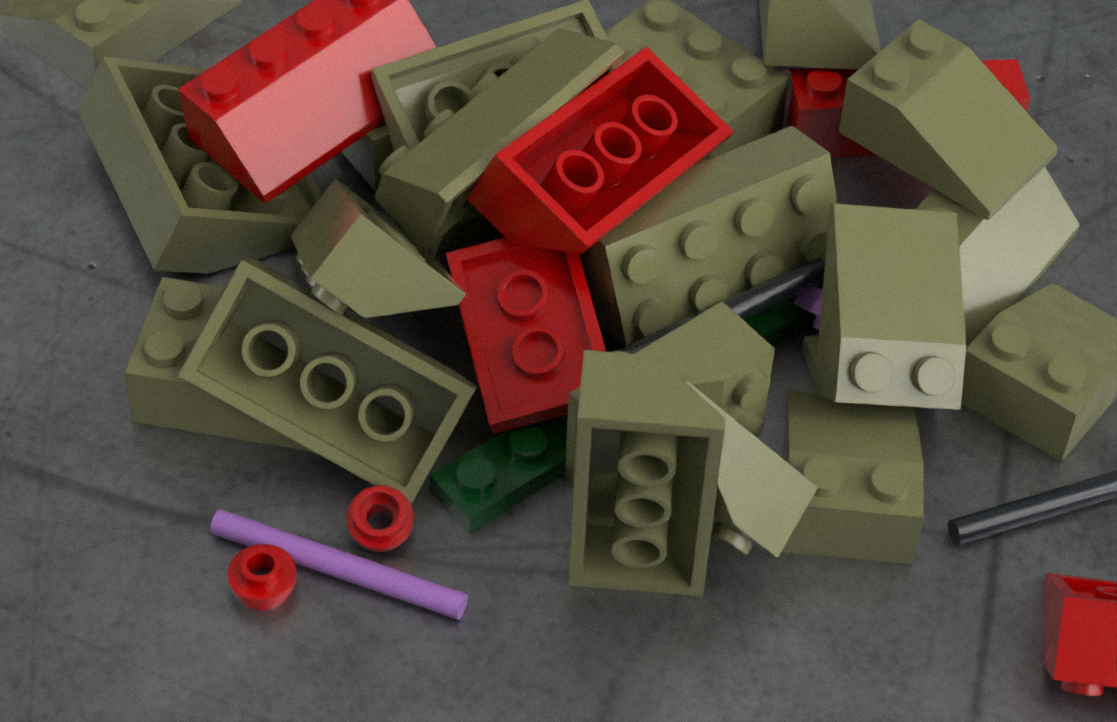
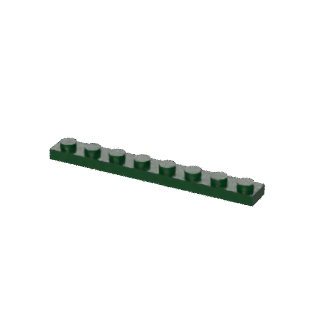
M823 283L817 285L818 287L823 289ZM796 295L744 319V321L773 346L814 321L816 315L795 305ZM568 414L499 433L431 474L430 492L469 533L475 531L565 475Z

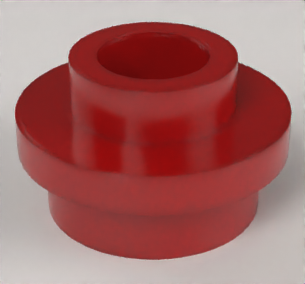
M377 485L360 491L351 500L347 509L346 521L348 531L358 545L370 551L384 552L397 548L404 543L412 531L414 516L412 506L402 492L390 486ZM384 512L389 514L393 521L385 529H375L368 524L369 518L375 513Z
M269 544L253 545L241 550L231 560L227 571L228 584L233 595L244 605L255 610H268L282 604L293 590L297 578L295 562L290 554L280 547ZM259 571H270L265 575L253 574Z

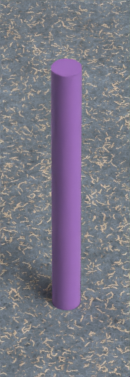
M222 509L216 511L211 521L210 533L212 535L247 547L258 544L280 547L290 554L296 564L457 620L462 617L465 611L468 594Z

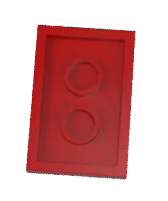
M505 237L446 253L451 276L466 293L459 303V308L492 434L567 415L569 393L581 385L584 350L606 352L579 253L511 244Z

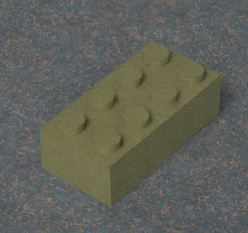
M790 126L693 166L581 254L598 324L621 347H624L818 257L825 261L830 203L837 204L830 152L795 127Z

